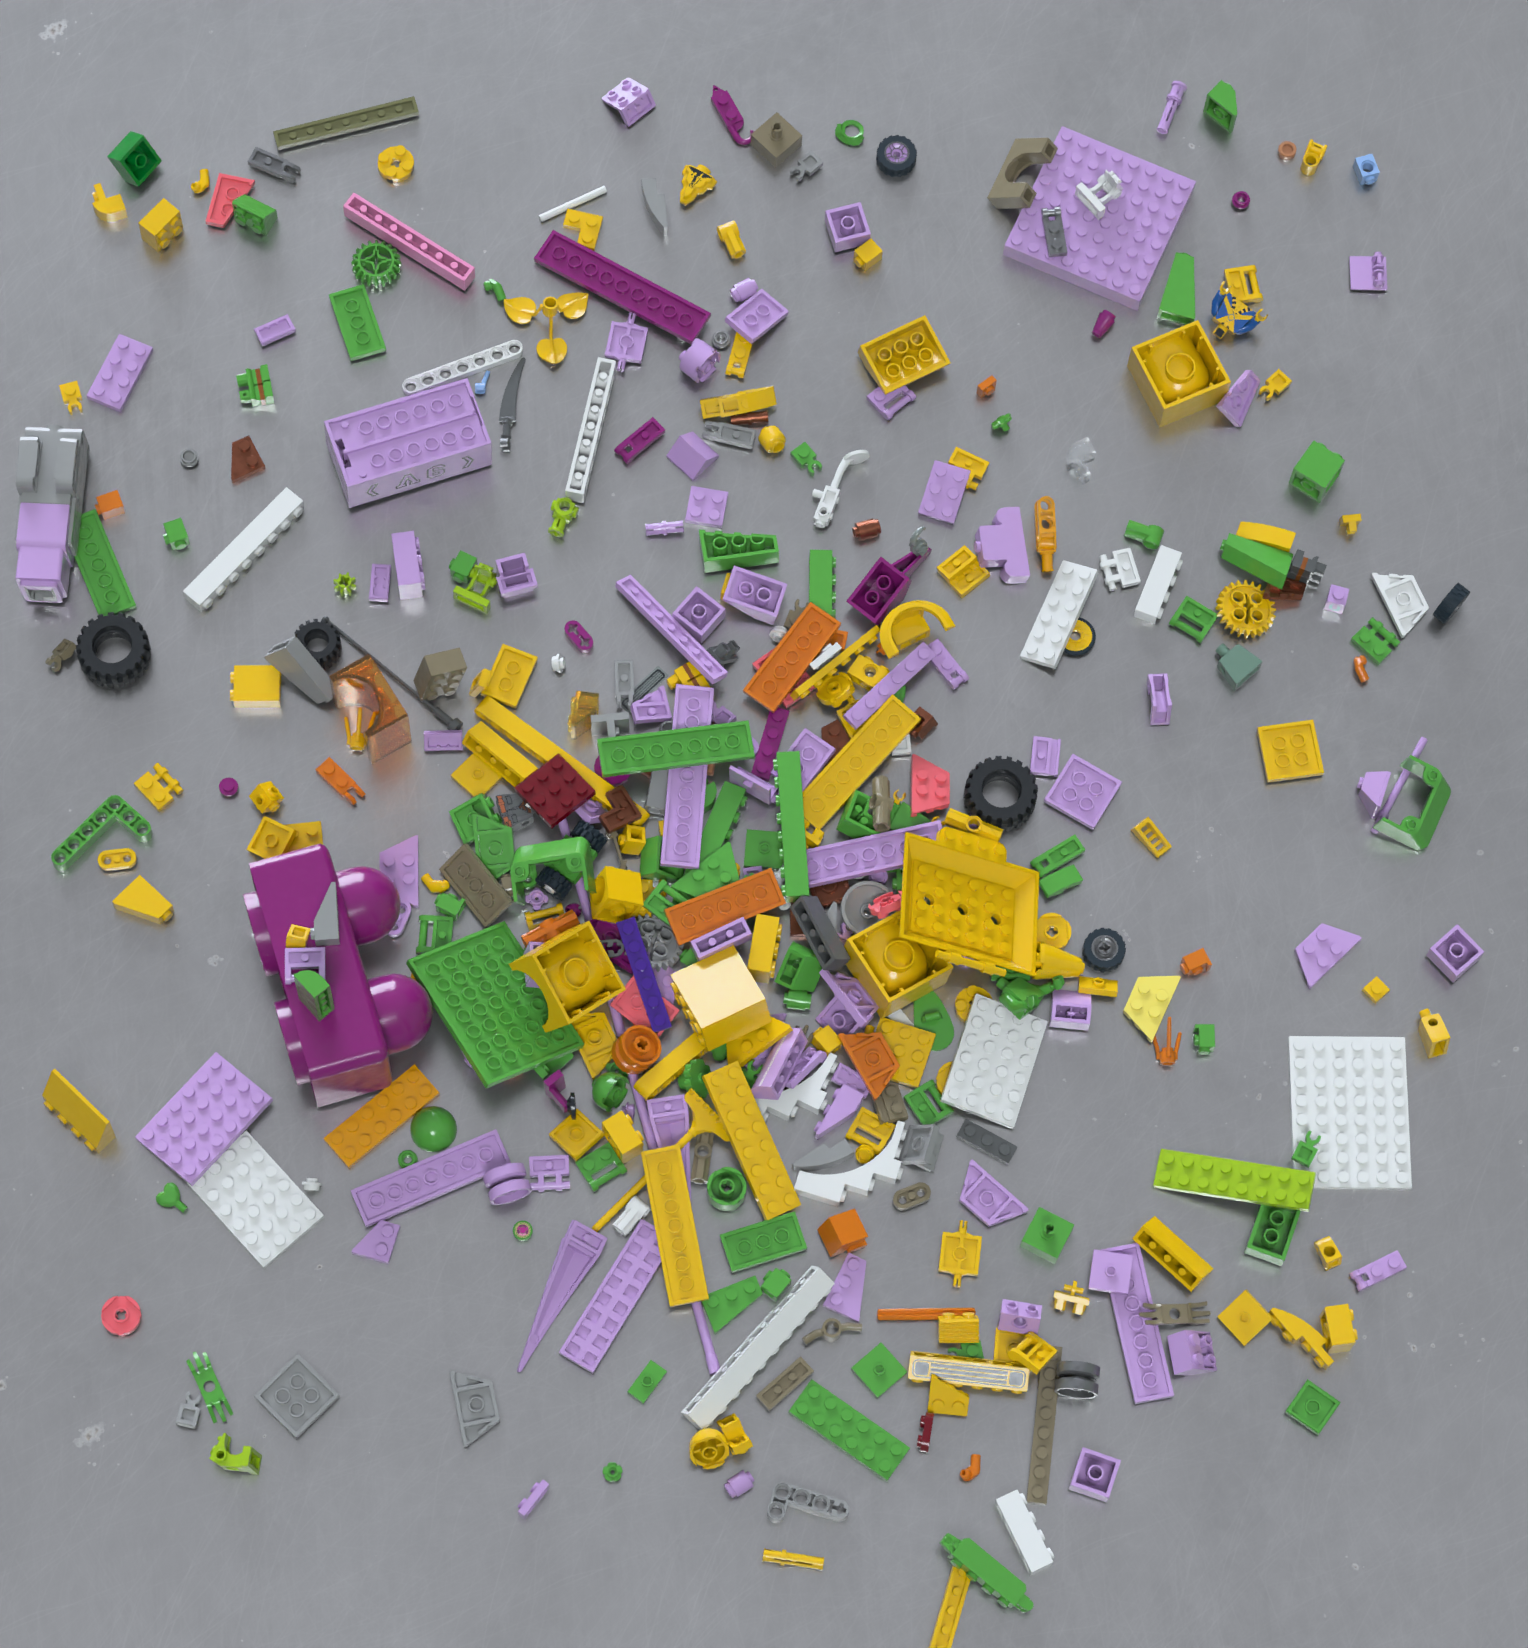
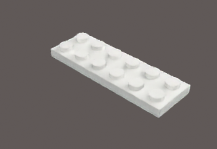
M1065 560L1062 561L1020 654L1022 660L1056 669L1097 578V569Z

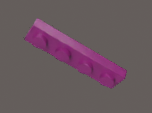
M778 708L774 713L770 711L751 772L767 782L770 780L771 771L773 770V759H776L789 710Z

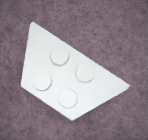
M1372 573L1371 578L1402 639L1428 611L1429 606L1413 575H1378V573Z

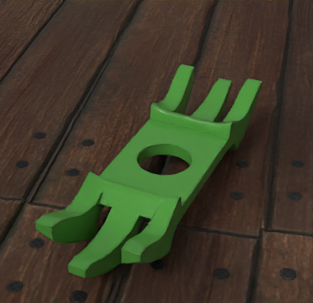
M195 1351L193 1356L199 1371L196 1372L190 1359L186 1362L205 1400L213 1423L217 1422L212 1409L213 1405L224 1423L226 1418L220 1402L223 1401L230 1416L234 1415L221 1389L207 1353H203L207 1367L204 1368ZM207 1381L215 1383V1389L212 1392L204 1390V1384Z

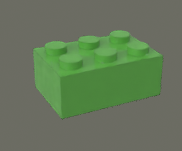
M1260 1204L1244 1253L1282 1266L1301 1211Z

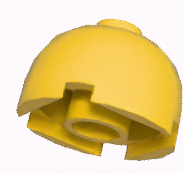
M712 1428L697 1431L689 1443L691 1461L696 1466L697 1464L702 1466L703 1469H714L725 1463L724 1460L729 1456V1445L724 1434Z

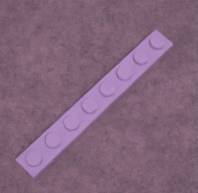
M631 575L616 582L615 587L712 685L727 677L728 672Z

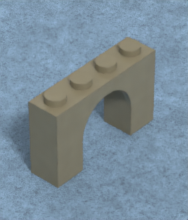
M1049 138L1015 139L987 199L997 209L1030 208L1037 193L1027 182L1015 183L1016 179L1030 165L1051 163L1058 150L1055 144Z

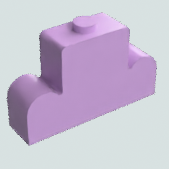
M1020 507L1000 508L992 520V525L980 526L975 534L974 550L978 554L979 566L981 568L1003 567L1000 577L1008 584L1026 583L1030 577Z

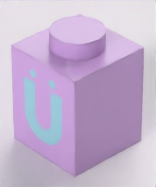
M1331 584L1324 610L1342 614L1349 589Z

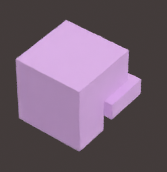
M525 553L496 560V572L498 575L496 581L501 597L508 598L531 592L533 589L538 588L533 568L529 569Z

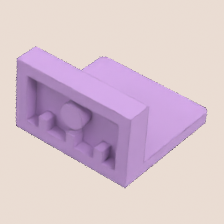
M630 78L623 80L618 86L602 97L603 102L619 110L627 126L632 125L656 106L650 90Z

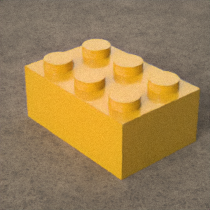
M756 915L747 969L755 982L769 984L770 978H774L776 961L773 960H777L778 942L781 940L783 925L779 924L780 917Z

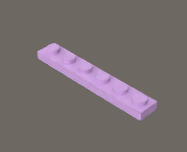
M923 641L842 717L855 730L858 729L892 694L897 693L923 669L936 654Z

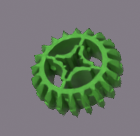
M377 239L373 244L371 241H368L367 246L362 243L361 249L357 248L356 254L352 256V271L356 274V279H361L362 284L367 282L368 287L374 284L376 289L378 284L385 287V282L391 285L392 279L396 280L397 274H400V267L402 266L400 255L397 254L396 248L392 249L391 243L386 245L384 240L381 244L378 243ZM376 259L378 260L377 269H375Z

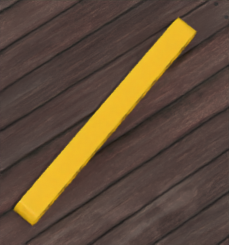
M485 696L474 709V712L482 720L541 763H547L559 753L595 790L596 795L591 799L601 803L602 807L607 811L613 809L605 794L614 789V786L493 698ZM634 802L642 817L629 825L642 827L650 817V814Z

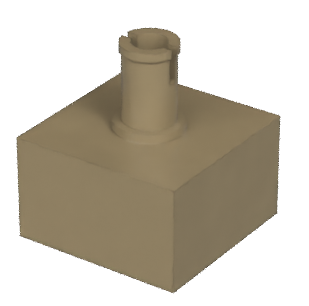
M776 112L751 134L750 145L777 168L802 146V135Z

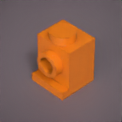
M1204 948L1182 957L1180 964L1182 973L1184 975L1187 974V976L1191 974L1194 976L1204 971V968L1207 972L1212 966Z

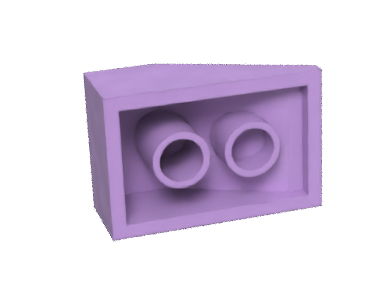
M733 566L722 600L754 619L773 625L777 618L787 584Z

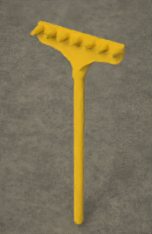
M691 1088L684 1095V1100L692 1110L693 1121L691 1128L675 1145L680 1144V1149H682L693 1137L695 1138L698 1134L705 1132L714 1133L726 1142L730 1141L719 1116ZM645 1175L593 1225L592 1230L598 1232L647 1184Z

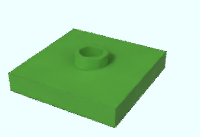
M747 829L744 868L762 866V869H780L783 860L779 859V849H783L782 842H778V832Z
M881 1342L851 1368L877 1399L907 1374V1370Z
M1307 1379L1285 1413L1316 1435H1319L1341 1402Z

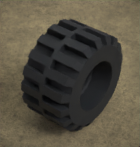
M313 619L314 622L308 620L306 625L301 624L299 626L300 630L296 629L295 636L324 670L326 666L331 668L332 662L336 664L338 657L341 656L340 634H338L336 627L333 628L332 623L326 624V620L322 619L321 622H318V619ZM317 638L328 642L327 647L318 652L311 651L306 647L311 640Z

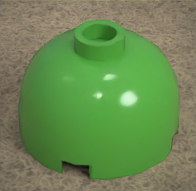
M606 1072L595 1078L592 1083V1098L596 1105L607 1112H612L611 1108L613 1107L618 1108L628 1092V1089L625 1088L626 1083L629 1084L627 1077L616 1072Z

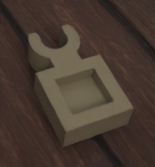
M797 599L794 606L795 611L789 610L783 627L789 630L808 606V602L805 607L801 608L798 606L800 600Z

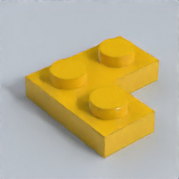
M567 208L563 228L580 231L577 243L595 251L603 216Z

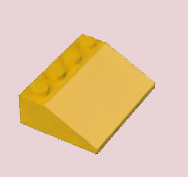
M925 315L860 345L857 352L865 368L885 395L951 364Z
M54 1068L42 1094L45 1101L43 1103L49 1111L54 1110L58 1114L57 1118L64 1125L68 1123L72 1127L70 1129L77 1138L81 1136L85 1140V1146L90 1151L95 1150L99 1154L116 1138L110 1121Z

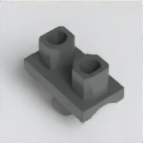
M732 640L728 644L722 642L718 646L709 647L706 651L723 667L724 664L735 662L738 659L736 653L740 650V647Z

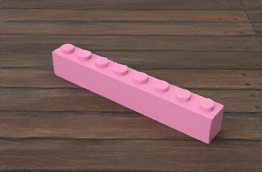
M353 193L343 205L345 217L385 242L391 243L393 247L465 291L475 279V267L356 193Z

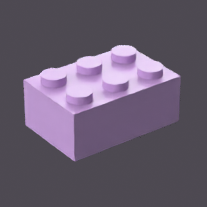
M414 531L392 533L400 600L423 597L422 590L426 589L419 537L414 536Z

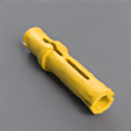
M764 1548L762 1561L780 1563V1566L787 1564L823 1570L824 1557L790 1553L784 1549L777 1551Z

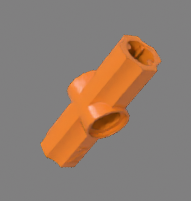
M570 910L556 918L544 920L537 928L523 934L521 939L526 948L529 942L545 943L563 931L580 925V922L575 912Z

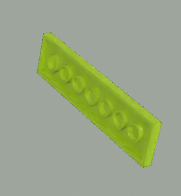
M1161 1149L1153 1186L1158 1189L1309 1212L1316 1172Z

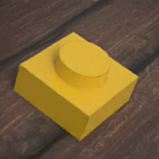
M1376 976L1362 991L1376 1004L1390 989Z

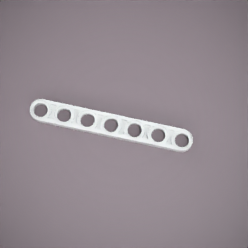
M511 340L404 380L402 384L403 392L406 396L452 383L521 357L523 346L520 341ZM515 345L520 350L517 353H512L509 348ZM495 352H500L503 356L500 359H494L492 355ZM478 358H482L485 360V364L478 366L475 364V361ZM464 364L468 369L465 372H460L458 366ZM443 371L451 373L449 378H442L440 374ZM426 377H431L433 383L426 385L423 383V380ZM412 383L416 386V389L408 391L406 386Z

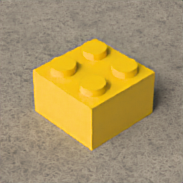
M165 198L138 222L142 240L157 252L162 248L165 249L169 245L170 240L174 236H178L183 229L180 211Z
M621 1110L602 1122V1132H604L606 1140L610 1143L621 1162L625 1164L641 1154L644 1138L639 1130H634L632 1126L634 1123L629 1114L625 1115Z
M1348 1304L1324 1307L1319 1318L1323 1337L1327 1340L1325 1344L1326 1352L1333 1354L1350 1351L1356 1340H1358L1356 1328L1353 1329L1352 1321H1354L1353 1310L1349 1309Z

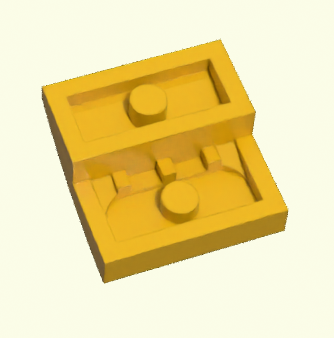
M965 545L936 567L944 580L961 598L965 597L990 577V572L985 567L981 568L979 566L977 556Z

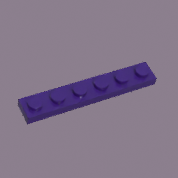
M635 917L617 922L616 924L652 1030L657 1033L672 1028Z

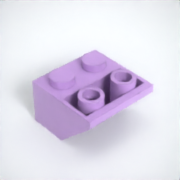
M1054 989L1051 998L1049 1027L1088 1031L1091 1020V994Z
M1183 1330L1167 1336L1174 1375L1188 1376L1217 1371L1210 1332Z

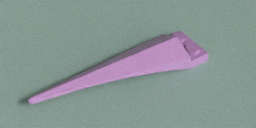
M685 1094L646 1101L650 1125L657 1148L675 1145L688 1132L689 1112L687 1103L684 1100ZM688 1142L681 1149L691 1201L690 1145Z
M576 1220L571 1221L564 1238L561 1240L517 1372L522 1371L556 1316L600 1256L608 1239Z

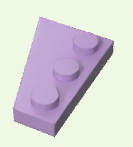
M1245 370L1216 406L1235 427L1242 426L1261 381L1252 370Z
M848 1253L823 1307L859 1323L866 1260Z

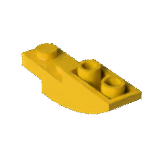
M774 386L700 399L703 419L718 416L727 417L777 405Z
M1272 1308L1269 1311V1314L1274 1318L1271 1321L1272 1325L1280 1328L1281 1334L1287 1342L1291 1341L1294 1345L1300 1340L1301 1347L1307 1353L1310 1352L1313 1355V1360L1318 1367H1323L1326 1371L1332 1366L1334 1360L1322 1348L1327 1340L1304 1320L1277 1308Z

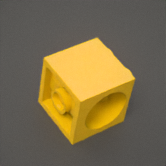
M605 866L595 878L596 893H590L592 919L617 923L634 917L644 905L640 873Z

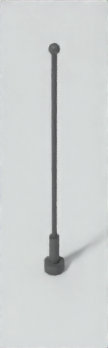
M324 616V617L322 618L323 620H326V623H327V624H328L329 622L332 623V622L329 620V617H328V616ZM333 624V628L336 627L339 634L420 699L419 694ZM426 699L421 700L433 710L436 716L449 725L448 730L461 729L463 726L461 720L458 718L452 719L439 707H434Z

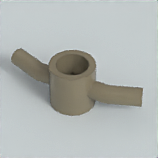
M829 1318L823 1323L821 1329L812 1331L803 1337L802 1340L807 1345L817 1337L823 1336L826 1341L834 1342L840 1338L842 1331L862 1332V1324L850 1322L841 1324L837 1319ZM832 1325L838 1329V1332L836 1334H828L826 1332L827 1327Z

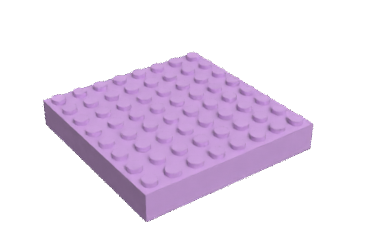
M1062 126L1054 141L1058 150L1051 163L1043 164L1032 187L1037 194L1030 208H1022L1004 245L1003 255L1138 311L1194 192L1196 181ZM1106 170L1108 172L1113 171L1122 181L1120 183L1123 188L1122 194L1117 199H1112L1104 205L1106 208L1104 216L1098 220L1075 195L1076 186L1082 182L1087 188H1092L1098 184V178L1105 174ZM1102 189L1095 195L1100 199L1107 194ZM1054 207H1060L1067 256L1049 258L1041 209L1047 208L1050 210L1054 209ZM1055 216L1049 217V221L1055 220Z

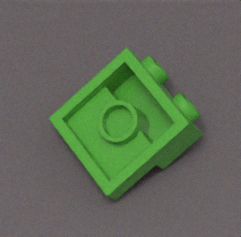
M481 793L449 811L464 844L469 845L475 842L472 814L476 813L503 823L500 815L494 813L492 807L495 804L490 796L487 797Z

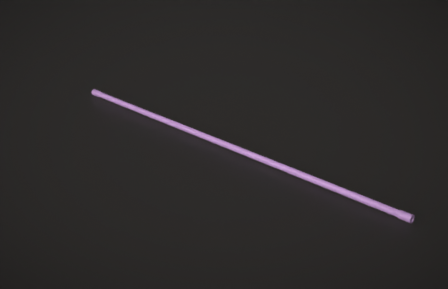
M565 818L558 824L562 839L565 835L572 837L567 818ZM582 875L575 886L584 919L587 922L592 920L591 904L584 887ZM615 996L607 1002L618 1038L626 1030L621 1014L610 1006L616 998ZM628 1074L648 1150L657 1149L645 1099L633 1088L634 1084L639 1080L638 1074ZM701 1301L691 1303L706 1355L705 1359L709 1374L714 1375L720 1369V1365L714 1351Z

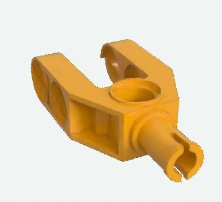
M1044 496L1034 504L1037 554L1041 555L1042 572L1054 571L1052 555L1056 552L1057 548L1055 503L1051 497ZM1041 502H1045L1048 505L1047 510L1041 508ZM1042 520L1048 522V529L1042 527Z

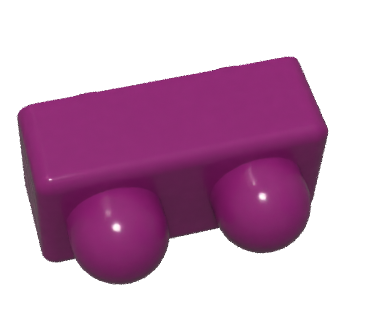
M315 844L249 863L255 891L243 894L265 975L269 977L279 974L286 999L274 1002L297 1086L311 1083L318 1108L389 1087L393 1078L389 1055L416 1046L428 1033L433 1018L432 1002L427 991L420 983L402 974H385L367 979L359 953V946L384 938L397 923L401 903L395 884L383 872L371 867L357 866L336 872L330 852L323 844ZM331 882H336L340 945L316 946L315 940H311V933L306 948L325 947L326 982L330 985L335 1009L319 1022L300 1001L295 982H292L291 985H285L286 937L292 924L314 928V919ZM294 969V970H291V974H296V973H298L299 971H305V970L314 971V972H316V973L319 974V969Z

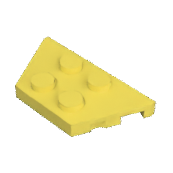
M1180 976L1138 977L1126 1003L1123 1013L1134 1022L1136 1028L1141 1030L1151 1043L1178 986Z

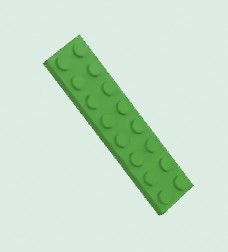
M749 720L597 739L602 777L754 759L755 757Z

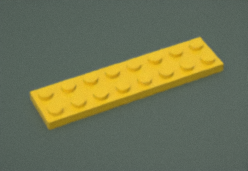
M892 694L802 792L804 818L815 829L819 828L821 830L848 801L853 792L862 786L916 727L921 718Z
M735 1061L701 1076L764 1220H770L800 1206L801 1202L796 1191H794L793 1184L739 1062Z
M680 1144L642 1151L641 1157L670 1307L709 1300Z

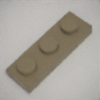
M800 1356L760 1391L756 1398L768 1411H771L812 1375L814 1370Z

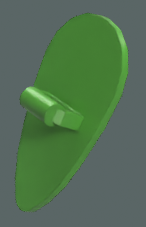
M931 991L914 1001V1027L936 1034L931 1051H941L947 1048L954 1038V1027L940 998L934 991Z

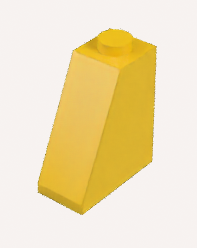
M141 875L112 901L116 910L157 924H161L164 921L167 922L174 912L173 905Z

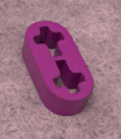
M574 620L565 624V635L581 653L590 652L593 649V639L581 624ZM570 627H572L573 629L576 628V632L578 635H576L573 631L570 632ZM580 638H581L584 642L589 641L587 647H586L585 645L581 646V645H582V642H581Z

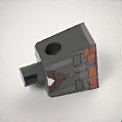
M517 793L496 795V804L503 821L502 824L512 827L513 832L534 823L533 813L535 811Z

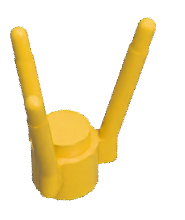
M361 707L358 708L356 732L352 733V736L348 717H344L347 745H350V749L364 750L365 746H368V739L377 714L376 710L373 711L365 737L361 733Z

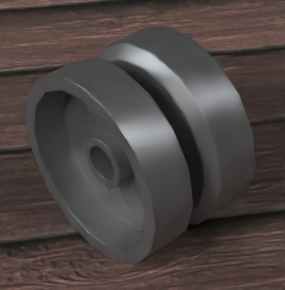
M1060 1361L1057 1363L1056 1375L1060 1378L1055 1380V1393L1079 1399L1098 1397L1099 1385L1094 1381L1100 1377L1099 1366L1082 1361Z

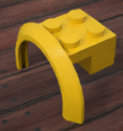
M922 600L906 602L894 608L885 617L880 628V643L888 659L899 655L900 650L929 637L930 628L923 617L924 611L934 615L940 621L945 632L956 627L949 614L939 605Z

